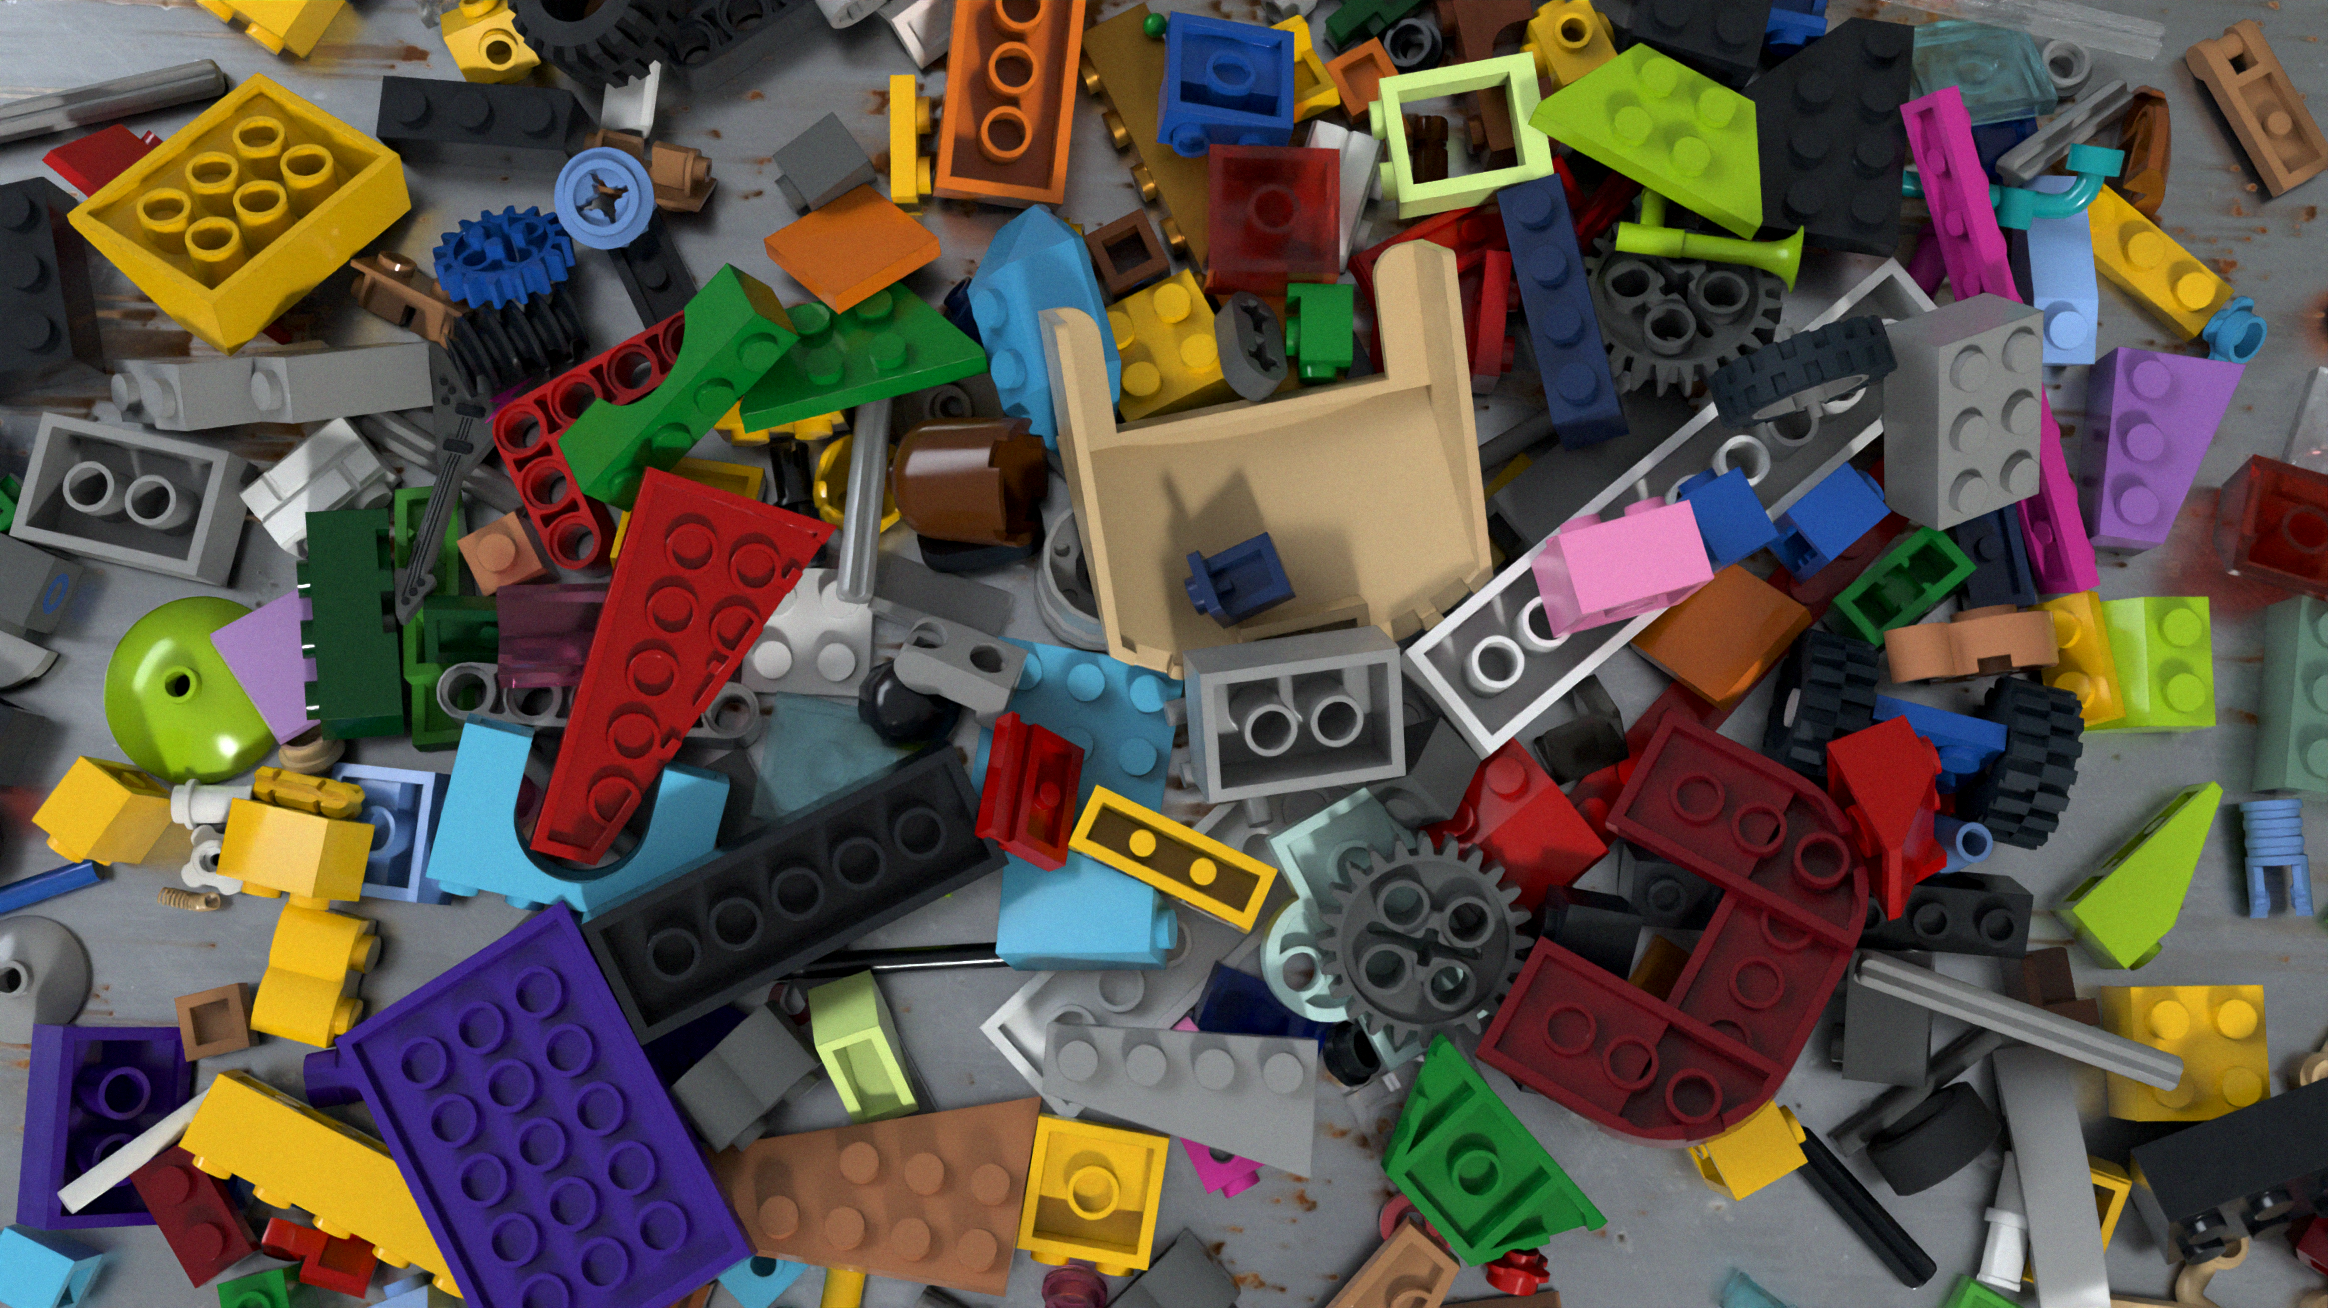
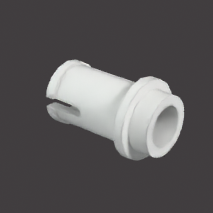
M189 779L185 785H176L173 789L171 796L172 819L176 824H184L189 830H195L201 823H227L233 797L258 800L252 792L254 785H202L198 779Z

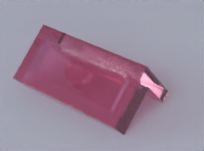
M609 583L499 586L496 589L499 628V689L578 686Z

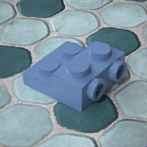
M335 762L331 779L341 783L347 782L359 785L365 792V798L361 802L362 812L352 820L375 825L360 896L451 906L452 893L441 890L438 887L439 880L425 877L451 775Z

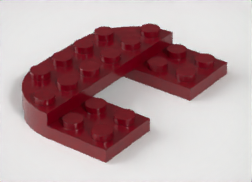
M1668 709L1605 820L1606 829L1727 890L1668 999L1664 1002L1551 940L1540 936L1477 1047L1475 1057L1597 1125L1598 1131L1612 1138L1649 1148L1675 1149L1707 1144L1738 1131L1754 1120L1778 1095L1849 964L1860 939L1867 917L1869 879L1867 866L1863 864L1859 848L1852 835L1853 828L1836 803L1822 789L1792 769Z

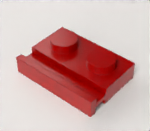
M1011 711L996 718L975 836L981 839L990 837L999 841V848L1050 872L1066 866L1068 843L1071 836L1085 749L1036 723L1029 726L1019 721L1020 714Z

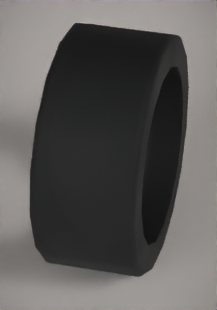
M1968 1081L1957 1082L1939 1089L1894 1124L1871 1139L1866 1147V1152L1896 1195L1910 1196L1927 1190L1967 1166L1995 1141L2002 1126Z

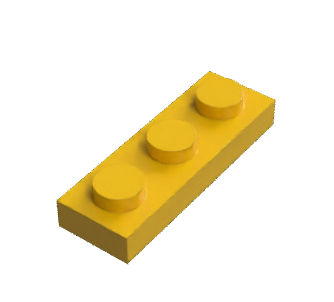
M2103 183L2097 198L2087 207L2095 268L2184 342L2190 341L2200 333L2211 317L2218 312L2235 290Z

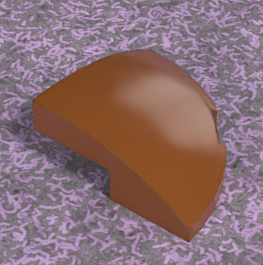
M2142 85L2130 92L2134 95V104L2131 109L2124 113L2115 149L2131 154L2122 187L2129 189L2126 202L2149 220L2160 208L2165 196L2171 162V120L2165 93L2158 88Z

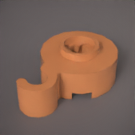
M2015 604L1995 605L1957 612L1949 615L1950 623H1926L1883 632L1892 684H1901L1928 678L1930 685L1971 682L1981 677L2001 674L2010 676L2057 666V663H2059V645L2053 612L2030 611L2018 613Z

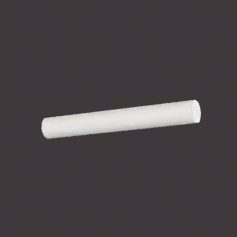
M211 1087L57 1192L66 1208L72 1214L76 1213L183 1138Z

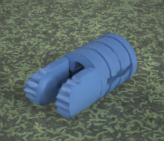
M2302 799L2239 802L2240 812L2244 814V821L2242 823L2246 834L2244 843L2248 857H2244L2250 918H2268L2267 911L2270 909L2269 888L2264 883L2263 866L2291 865L2293 884L2290 886L2291 905L2296 910V916L2314 915L2308 854H2304L2303 847L2305 845V838L2302 836L2303 818L2300 817V808H2303Z

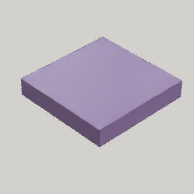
M298 588L210 634L211 643L280 746L321 723L320 719L307 720L304 681H317L316 658L303 659L300 620H313L311 598L299 599Z

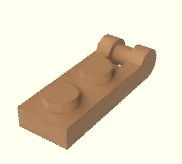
M2243 19L2227 27L2223 32V37L2215 41L2206 38L2188 47L2186 61L2190 71L2195 77L2205 81L2273 198L2328 170V143L2254 22L2249 19ZM2232 59L2242 61L2246 71L2237 75L2229 61Z

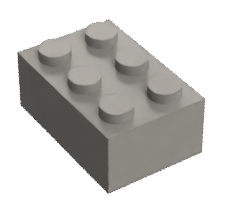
M1985 292L1884 326L1898 364L1897 369L1888 373V376L1884 378L1885 505L1891 511L1939 532L2039 494L2043 310Z
M43 411L9 535L51 550L226 587L248 507L239 496V492L255 480L258 466L230 451Z
M1377 625L1182 651L1191 774L1209 804L1406 776L1400 647Z

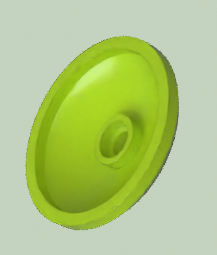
M195 596L181 598L161 605L144 615L120 640L112 654L105 675L104 708L113 737L123 752L140 768L158 778L179 784H186L189 779H198L202 785L217 784L247 773L265 760L279 744L210 639L211 633L254 610L219 597ZM187 675L190 679V688L185 695L179 697L175 691L176 682L181 676Z

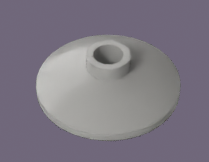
M21 915L0 921V1041L10 1044L32 1043L33 1023L70 1024L76 1018L88 994L90 967L82 944L68 928L46 917ZM13 968L17 969L21 975V984L15 991L9 989L7 982L8 974Z

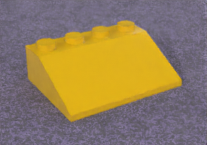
M257 72L69 212L67 217L70 224L182 328L231 357L412 207L400 154Z

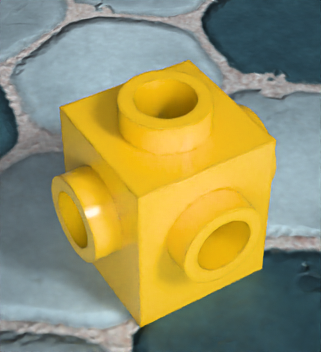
M461 0L458 8L440 15L443 39L466 82L512 84L528 76L534 66L541 64L540 56L531 50L523 42L525 38L516 32L511 22L516 14L508 9V0Z
M1552 0L1538 8L1533 13L1534 19L1528 23L1521 42L1522 47L1519 49V54L1533 52L1537 79L1550 77L1554 93L1618 56L1613 47L1615 36L1608 18L1603 12H1595L1589 0H1573L1568 3L1565 0Z

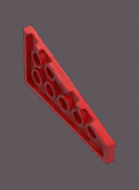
M645 466L530 838L529 848L531 850L596 866L641 803L644 793L664 765L671 761L683 744L682 740L701 713H705L763 632V627L786 594H790L800 580L803 570L820 546L827 542L837 528L836 525Z

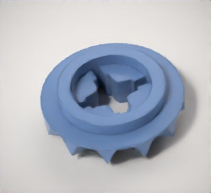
M596 147L585 150L574 156L559 174L554 191L557 216L569 235L586 246L600 250L628 247L630 242L640 234L648 231V223L653 211L657 207L653 190L654 180L637 158L622 150L611 147ZM596 175L610 189L629 190L622 194V198L614 202L616 209L614 215L617 222L614 218L610 217L606 210H592L589 208L584 210V208L592 205V201L600 196L598 189L600 183Z

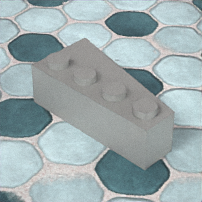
M1065 1022L1047 1023L1042 1093L1311 1179L1318 1058L1317 1039Z

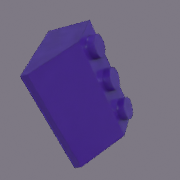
M33 1023L16 1223L45 1231L157 1225L129 1176L74 1214L66 1208L57 1192L189 1102L192 1062H186L179 1026ZM180 1139L179 1141H177L176 1143H174L173 1145H171V1146H170L169 1148H167L166 1150H164L163 1152H161L159 1155H161L162 1153L166 1152L167 1150H169V1149L172 1148L173 1146H175V1145H177L178 1143H180L181 1139Z

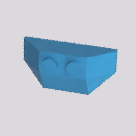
M1034 204L997 230L967 289V293L1003 411L1010 417H1029L1032 420V425L1029 428L1030 434L1033 436H1043L1046 447L1061 459L1056 436H1059L1038 311L1070 306L1083 310L1094 319L1101 334L1115 419L1120 403L1121 358L1083 237L1066 222L1053 215L1052 210L1045 204Z

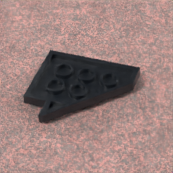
M1851 17L1737 92L1754 101L1756 108L1763 221L1752 238L1770 241L1783 240L1796 234L1800 226L1803 225L1804 246L1885 258L1892 257L1898 247L1907 135L1899 106L1909 102L1915 26ZM1700 215L1698 230L1740 236Z

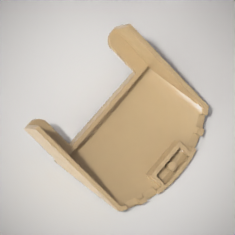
M1424 239L1398 243L1389 247L1376 261L1372 279L1385 372L1270 394L1265 401L1260 402L1244 399L1117 425L1115 424L1101 334L1094 319L1083 310L1070 306L1038 311L1059 436H1056L1107 652L1110 657L1133 667L1135 664L1166 673L1172 679L1184 681L1182 651L1373 625H1377L1397 643L1422 628L1425 631H1429L1445 619L1442 615L1463 599L1470 591L1476 594L1493 577L1456 256L1453 250ZM1268 532L1275 543L1297 597L1226 629H1223L1209 612L1200 616L1184 584V579L1193 575L1186 555L1199 550L1207 559L1262 533Z

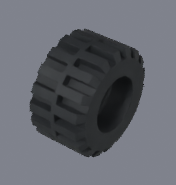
M508 0V9L516 14L511 22L516 32L525 38L523 42L531 50L580 84L585 82L590 87L604 89L606 83H609L615 89L628 86L629 76L633 75L638 80H642L651 74L648 66L655 60L662 64L670 55L665 51L670 40L678 42L682 29L676 25L677 19L686 17L687 3L683 0H605L595 13L583 19L589 0Z

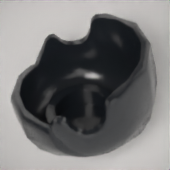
M896 658L871 669L859 686L858 714L861 721L869 724L878 734L884 746L901 751L916 752L943 738L947 740L960 722L962 704L939 694H922L906 687L898 679L894 671V660Z

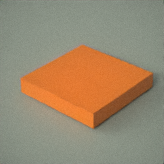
M867 183L856 187L763 239L767 256L838 314L941 256L937 236Z
M1735 563L1716 573L1712 581L1682 603L1669 607L1628 642L1636 653L1725 713L1813 620L1806 607Z

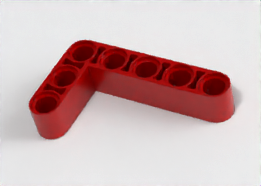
M684 310L508 403L499 410L493 421L492 434L494 442L542 543L554 563L567 570L591 577L608 574L613 569L610 554L617 530L604 503L581 492L557 440L578 419V403L587 393L594 391L596 399L600 397L614 405L624 406L641 401L661 385L672 370L681 350L685 330ZM650 362L652 371L648 382L640 388L633 389L631 380L635 369L641 364ZM539 421L540 435L537 441L530 447L524 448L522 441L524 431L531 423ZM560 476H565L567 481L566 492L562 499L557 503L551 504L549 488L554 480ZM591 530L594 538L593 548L589 555L584 559L578 560L575 553L576 541L584 532Z

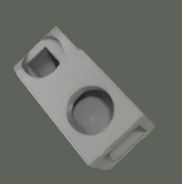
M923 617L917 620L910 630L894 660V671L898 679L915 692L939 694L976 710L974 723L994 731L996 718L1007 713L1015 697L1029 651L959 623L954 624L937 617Z

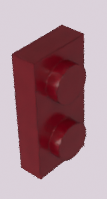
M178 1143L131 1173L129 1177L196 1289L213 1281L261 1250L262 1247L221 1178L210 1175L194 1166L192 1160L195 1154L179 1147Z

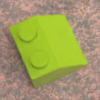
M2209 596L2137 597L2100 601L2126 717L2084 727V731L2081 734L2187 733L2216 726Z

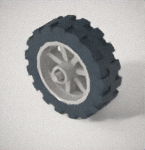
M1871 315L1866 318L1858 316L1850 318L1843 323L1839 320L1825 324L1811 332L1806 330L1794 334L1792 327L1780 331L1782 342L1770 343L1759 348V351L1754 354H1745L1731 361V365L1723 366L1716 370L1714 375L1709 376L1707 382L1723 428L1736 430L1740 427L1742 429L1754 427L1762 422L1767 424L1781 420L1787 415H1797L1808 411L1811 420L1818 419L1824 416L1821 404H1827L1843 398L1842 395L1857 392L1869 386V383L1888 376V373L1897 369L1898 364L1881 317L1879 318L1878 315Z

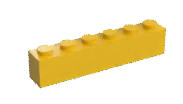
M238 1069L220 1072L217 1075L178 1145L195 1154L192 1160L194 1166L222 1179H229L233 1173L255 1184L252 1193L260 1200L282 1209H289L293 1203L315 1214L312 1223L322 1231L342 1239H349L353 1233L375 1244L372 1253L382 1261L402 1269H408L410 1264L413 1263L435 1274L432 1283L448 1294L464 1299L387 1144L314 1109Z

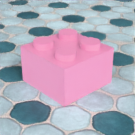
M1658 496L1624 508L1626 516L1602 523L1599 514H1590L1572 519L1559 526L1561 534L1545 541L1547 547L1531 562L1553 638L1679 605L1714 579L1690 500L1666 505L1664 496Z

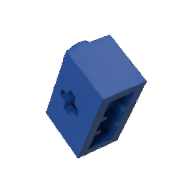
M1846 461L1787 509L1773 523L1780 536L1766 547L1795 580L1802 585L1888 515L1891 510L1883 502L1885 495L1877 481L1861 469L1855 471Z

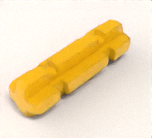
M262 766L254 773L256 782L253 784L252 792L258 800L271 803L278 802L280 805L315 813L321 812L324 815L336 818L354 819L362 812L361 802L365 798V792L359 785L347 782L341 783L337 782V780L310 774L285 771L279 767Z

